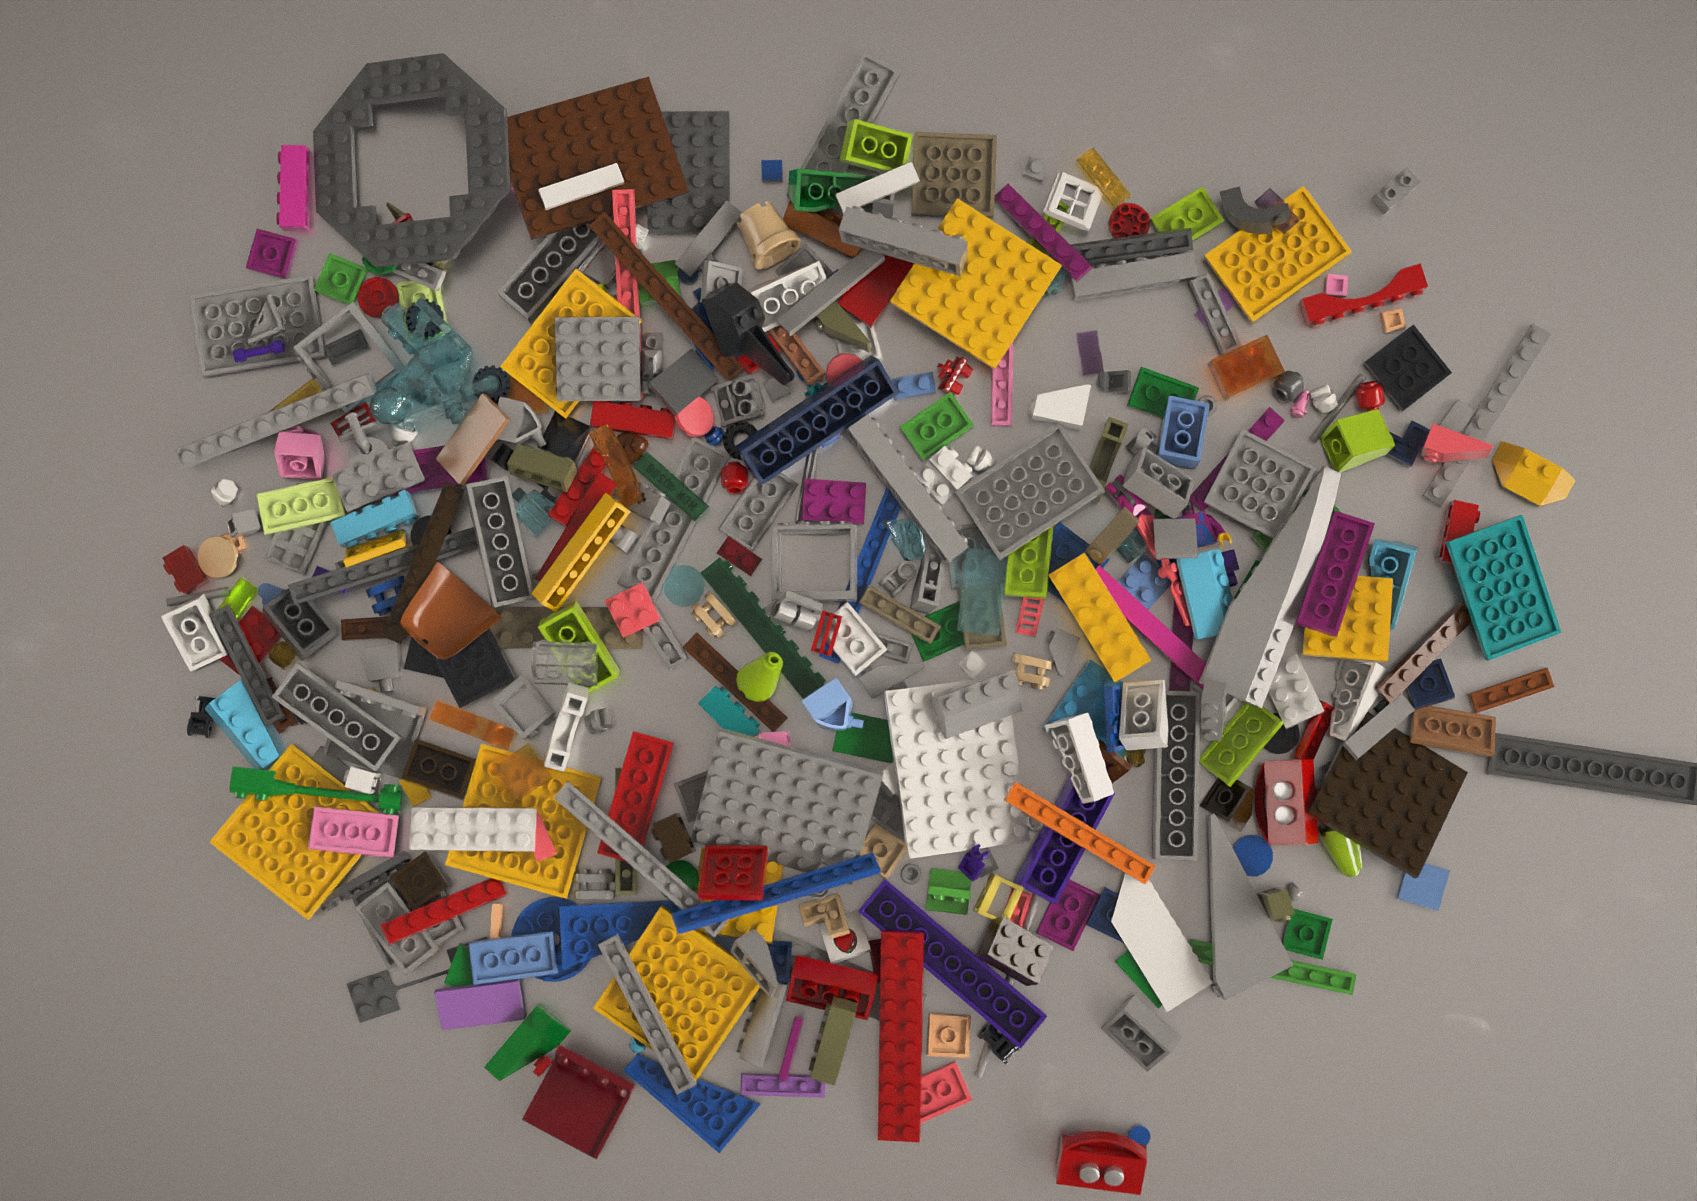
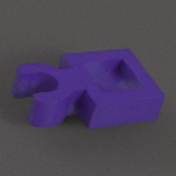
M980 844L972 847L971 851L965 854L958 866V869L972 882L978 879L985 867L982 860L987 858L989 854L988 851L980 854Z

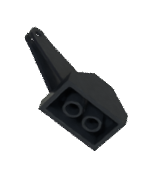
M734 282L724 285L702 299L723 357H730L740 352L782 385H786L794 379V372L786 364L762 329L766 318L760 302L755 296L740 284Z

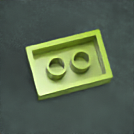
M857 119L850 120L847 124L839 162L884 174L907 163L913 135Z

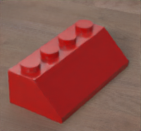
M796 955L786 1001L825 1010L827 1003L831 1004L833 996L858 1003L855 1018L868 1021L879 975Z

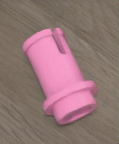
M1303 390L1297 396L1294 406L1291 407L1292 415L1300 418L1306 415V407L1311 397L1308 391Z

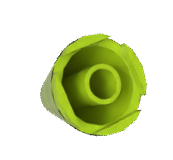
M768 652L741 667L737 673L736 682L738 689L746 694L745 697L747 699L762 702L775 693L783 666L780 655L775 652Z
M1319 826L1318 836L1341 873L1347 875V877L1358 875L1362 869L1360 845L1329 826L1323 829Z

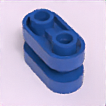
M399 576L366 589L368 598L375 597L377 602L372 605L374 614L379 613V616H383L392 612L391 609L397 600L405 576ZM395 590L396 596L384 599L383 594Z

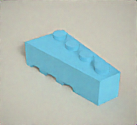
M402 490L398 492L399 497L389 496L384 498L379 506L377 504L368 505L362 509L361 514L353 512L330 522L339 546L349 549L357 546L358 541L364 539L370 541L377 538V534L385 531V534L397 530L399 525L404 524L408 526L417 522L416 519L420 518V514L412 494Z

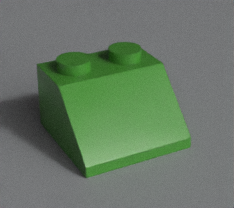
M676 259L651 263L682 298L678 269L675 265ZM638 282L641 306L657 305L658 303Z

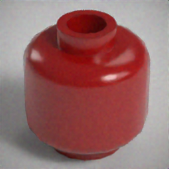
M1376 381L1361 383L1360 387L1356 390L1360 409H1366L1369 412L1379 409L1385 403L1383 388L1380 384H1376Z
M732 461L722 468L721 486L728 493H741L748 485V469L741 465L740 462Z

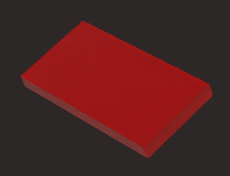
M882 254L885 261L846 291L838 304L843 310L872 328L915 263Z

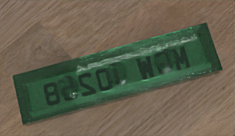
M648 452L633 466L695 522L709 508V505Z

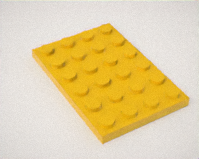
M1304 186L1277 204L1288 203L1291 221L1282 225L1271 226L1272 233L1252 234L1239 230L1203 256L1251 323L1352 253L1351 249Z
M576 268L500 367L566 419L579 401H557L555 317H631L636 315Z

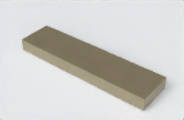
M871 585L867 586L858 602L929 644L932 643L941 627Z

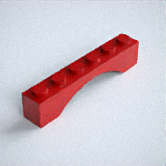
M1420 263L1399 270L1386 287L1367 297L1342 299L1319 293L1302 298L1299 305L1306 326L1312 324L1313 327L1324 324V320L1332 318L1333 321L1344 318V314L1352 312V315L1364 312V308L1367 307L1372 309L1380 308L1387 301H1391V303L1400 302L1407 295H1411V298L1420 296L1428 287Z

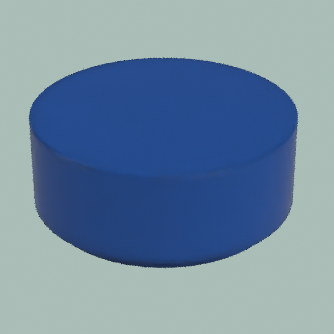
M1136 1125L1130 1129L1129 1138L1140 1145H1147L1150 1141V1132L1146 1127Z

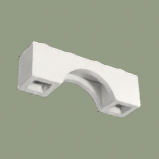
M572 683L567 684L545 753L544 767L565 771L574 734L587 703V687Z

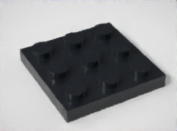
M1414 324L1364 362L1365 366L1401 411H1404L1452 373Z
M490 628L449 658L440 659L432 654L459 708L516 679Z

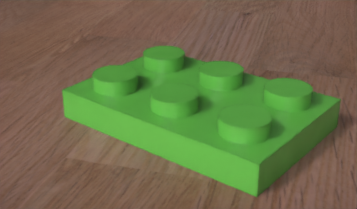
M949 392L899 428L921 460L924 461L973 428L974 424L953 394Z

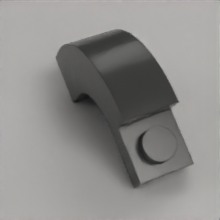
M1240 186L1219 191L1226 217L1235 227L1252 234L1272 233L1271 226L1282 225L1291 221L1288 203L1257 209L1249 206L1244 201Z

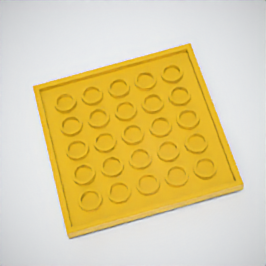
M957 198L937 230L944 232V235L950 237L953 235L963 237L964 241H967L968 255L961 277L914 264L890 300V303L995 370L1062 265Z
M293 744L288 746L269 769V771L277 773V780L291 782L299 786L351 791ZM304 794L268 797V801L255 800V795H248L210 840V843L309 921L362 856L360 854L308 849L314 807L370 813L379 812L365 801Z
M481 744L462 808L537 809V813L539 812L557 854L537 862L533 852L449 851L445 865L567 899L588 828L556 801L554 797L569 782L595 804L602 777L567 767L564 772L544 767V761Z
M662 905L629 953V956L695 1081H697L760 986L732 953L699 930L695 929L678 935L671 914L673 912ZM613 977L593 1009L653 1050L616 978Z

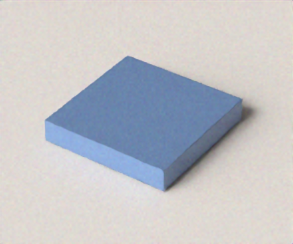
M1425 863L1419 877L1416 879L1404 872L1397 899L1439 911L1450 871Z

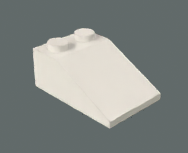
M204 594L167 610L161 616L190 672L228 655V651L209 615L213 613V610Z
M1164 680L1123 683L1119 740L1126 750L1167 747L1168 718Z

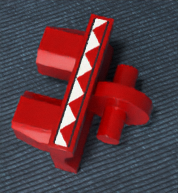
M956 357L953 362L947 359L945 365L938 363L937 368L940 370L938 378L942 380L938 389L942 392H951L952 394L959 395L963 385L956 381L958 376L961 375L964 378H968L973 372V369L967 364L968 360L964 357Z

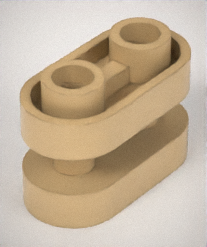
M709 591L704 596L707 602L702 607L698 602L691 607L694 610L691 614L698 622L703 620L707 625L705 630L712 638L715 636L720 638L725 633L721 628L726 623L732 627L737 621ZM712 608L721 616L716 622L707 613Z
M1013 653L1011 662L1017 663L1014 672L1019 685L1027 682L1032 684V688L1044 690V686L1049 687L1050 678L1044 676L1046 670L1052 671L1054 662ZM1025 665L1038 668L1037 674L1025 673Z

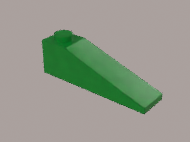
M794 169L789 171L788 193L794 211L817 212L840 206L835 194L870 180L875 176Z
M539 1003L484 1068L497 1080L501 1081L535 1061L541 1055L543 1056L557 1048L571 1030Z

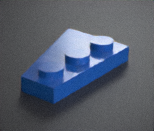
M1120 685L1106 687L1104 701L1107 753L1125 749V747L1119 740L1122 706Z

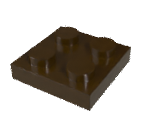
M423 852L390 876L413 911L419 909L450 887L427 852Z

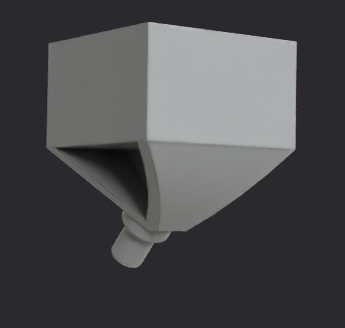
M500 397L498 407L509 417L510 421L497 440L523 445L529 439L536 441L539 448L547 445L542 437V425L535 410L525 402Z

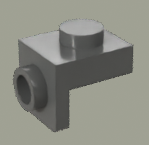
M1100 370V376L1098 377L1100 390L1105 393L1131 392V371L1108 372Z

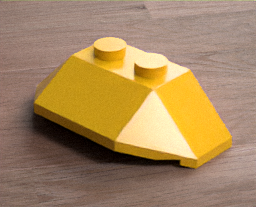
M1504 441L1500 442L1491 459L1502 487L1537 506L1566 499L1575 482L1560 466L1526 448Z

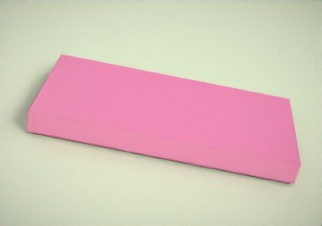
M314 807L308 849L393 858L399 816Z

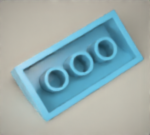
M1221 549L1198 553V558H1177L1176 561L1195 640L1217 636L1229 604L1233 600Z

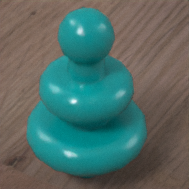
M826 382L823 385L816 383L815 386L811 385L810 387L807 385V392L804 395L811 396L828 383Z

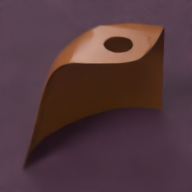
M436 562L430 574L407 606L400 622L401 626L420 645L437 658L446 659L461 651L502 618L463 581L439 562ZM422 639H426L428 644L424 643Z

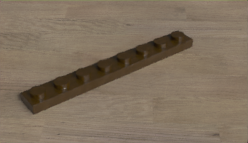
M445 481L382 637L402 644L407 632L401 626L402 615L433 569L465 489Z

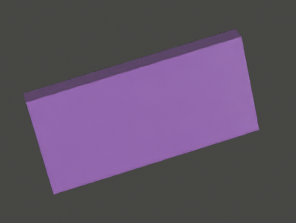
M519 979L435 989L434 992L442 1030L525 1020L526 1018Z

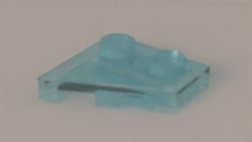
M911 518L882 522L884 528H888L892 534V541L899 548L904 561L922 560L925 551L923 534Z

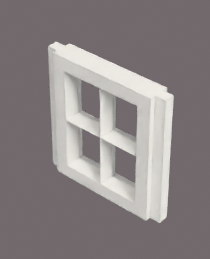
M1058 172L1043 212L1079 229L1089 231L1104 190L1064 172ZM1066 184L1076 187L1073 198L1062 194ZM1080 189L1090 193L1087 204L1076 200ZM1060 198L1071 203L1067 213L1057 209ZM1074 205L1085 208L1081 219L1071 215Z

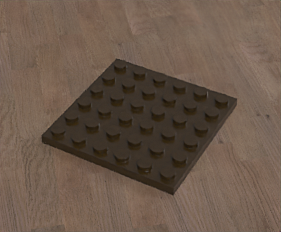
M1367 712L1356 731L1371 720L1374 715ZM1393 728L1357 760L1353 758L1341 743L1307 814L1416 879L1423 869L1468 772L1426 746L1410 743L1409 736Z

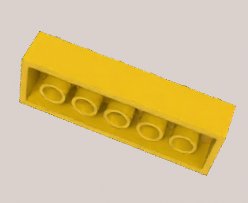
M1085 553L1049 574L1055 587L1114 682H1118L1152 661Z

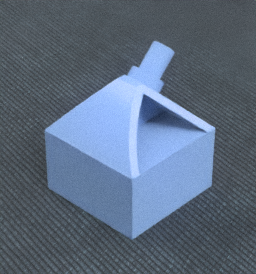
M837 677L802 700L819 728L831 731H841L851 727L863 728L864 720L854 719L851 716L854 704Z

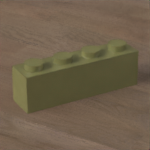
M833 996L831 1004L827 1003L824 1015L828 1017L826 1022L822 1021L819 1030L822 1038L821 1040H816L813 1051L817 1052L816 1058H811L808 1069L812 1071L810 1079L835 1086L858 1003Z

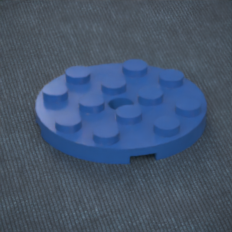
M561 897L543 898L531 903L517 917L511 936L553 931V933L559 936V943L555 945L558 973L535 976V978L547 982L563 981L578 974L589 963L590 959L562 970L559 906L578 905L577 903Z

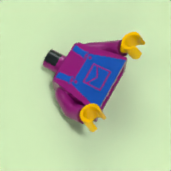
M1189 502L1182 510L1183 516L1175 518L1195 519L1198 548L1218 542L1217 539L1221 548L1224 547L1223 541H1229L1232 544L1230 534L1226 533L1222 526L1211 515L1206 514L1205 511L1195 513L1192 502Z

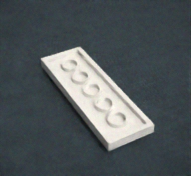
M412 808L409 850L535 852L537 809Z

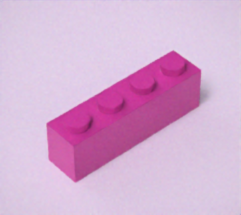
M281 145V151L278 152V163L281 164V172L277 173V181L280 184V192H277V204H280V212L276 214V222L283 231H308L310 150L306 145Z

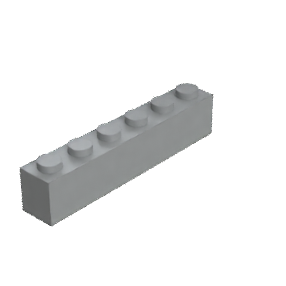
M1182 251L1175 252V255L1167 256V254L1156 255L1154 259L1148 260L1147 257H1140L1134 259L1135 262L1127 263L1126 260L1117 261L1112 266H1106V264L1095 265L1094 269H1091L1078 282L1069 276L1073 300L1190 281L1198 276L1194 253Z

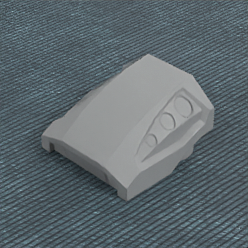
M747 375L710 387L711 391L714 392L721 417V427L764 415V400L760 386L753 375Z

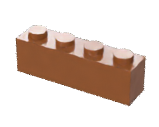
M790 200L783 217L784 222L789 228L796 229L808 237L821 241L826 246L833 247L853 258L862 249L841 242L839 227L843 216L829 209L817 212L794 211Z

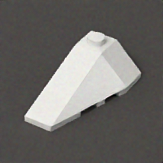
M819 260L747 290L760 302L766 318L762 327L764 332L778 326L776 320L827 280Z
M1340 659L1335 672L1337 686L1336 691L1333 693L1335 707L1331 714L1329 736L1346 741L1354 734L1379 693L1375 687L1387 676L1389 672L1387 668L1372 661Z

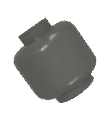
M1293 371L1283 372L1273 384L1274 394L1282 401H1293L1305 388L1302 375Z

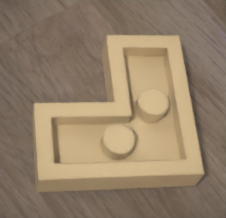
M839 893L799 905L805 927L825 921L830 939L850 933Z

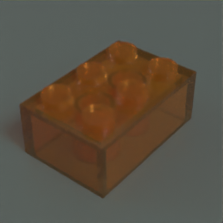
M1268 335L1214 358L1208 363L1225 401L1278 378L1285 373Z

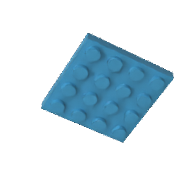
M1089 660L1045 725L1062 718L1088 713L1096 739L1102 740L1107 745L1105 688L1120 685L1122 694L1123 682L1120 680L1114 682L1108 671L1094 661ZM1122 749L1115 752L1124 758L1129 750Z

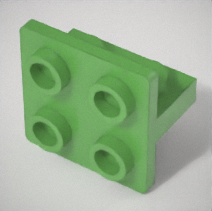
M931 868L926 910L967 915L969 899L971 897V880L959 871Z

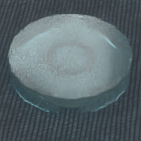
M680 565L671 569L663 584V590L670 602L677 606L686 607L700 600L704 593L705 584L698 570L691 566Z

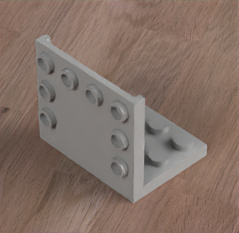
M338 680L335 688L341 689L340 694L348 697L402 736L401 740L378 769V772L401 779L414 741L419 735L427 708L350 682ZM327 738L323 754L371 769Z

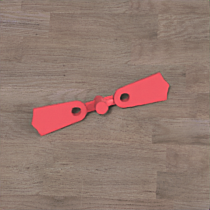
M1141 514L1138 517L1140 522L1136 528L1155 557L1154 518L1152 515ZM1158 559L1162 562V567L1158 569V575L1162 579L1168 578L1171 580L1170 589L1185 626H1192L1182 582L1176 581L1178 580L1175 573L1178 571L1177 564H1171L1169 559Z

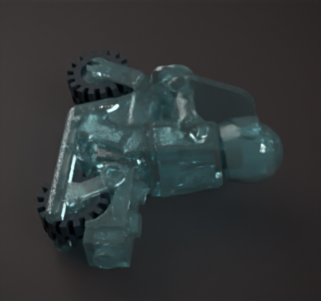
M422 298L418 299L416 303L413 302L406 313L407 328L403 323L405 310L398 303L393 307L389 305L382 312V323L389 329L388 333L395 340L399 339L403 343L402 346L405 351L410 355L413 353L414 356L391 383L390 388L385 387L371 399L370 412L376 421L382 424H400L402 422L403 428L408 429L446 415L447 419L452 420L451 423L453 425L457 423L460 425L468 413L467 409L462 408V403L476 400L481 394H486L494 403H499L500 397H507L510 390V378L507 377L506 371L503 372L500 367L495 368V365L488 367V365L484 366V369L480 368L478 373L474 375L473 383L463 387L471 364L473 351L471 346L444 320L443 311H441L439 305H436V302H429V299L424 301ZM431 373L432 378L435 381L438 388H429V385L426 384L428 379L431 377ZM411 399L427 405V408L408 415L412 407Z

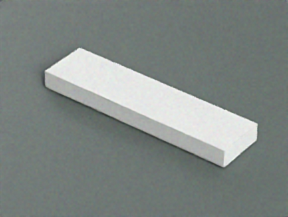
M912 162L839 192L835 196L844 214L846 206L850 208L852 206L863 207L919 183L920 180Z
M615 163L540 188L538 192L545 210L623 185L624 180L618 164Z

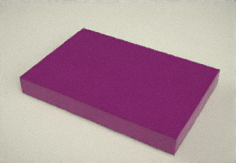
M1069 879L1057 904L1049 902L1035 933L1074 951L1100 894Z
M797 1016L794 1018L778 1076L780 1081L786 1083L804 1023V1019Z

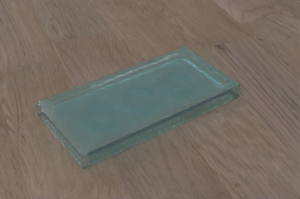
M967 548L957 631L999 636L1008 556L999 560L994 551Z

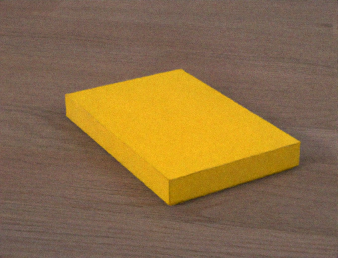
M405 529L346 549L343 560L345 566L349 567L405 547L407 540Z

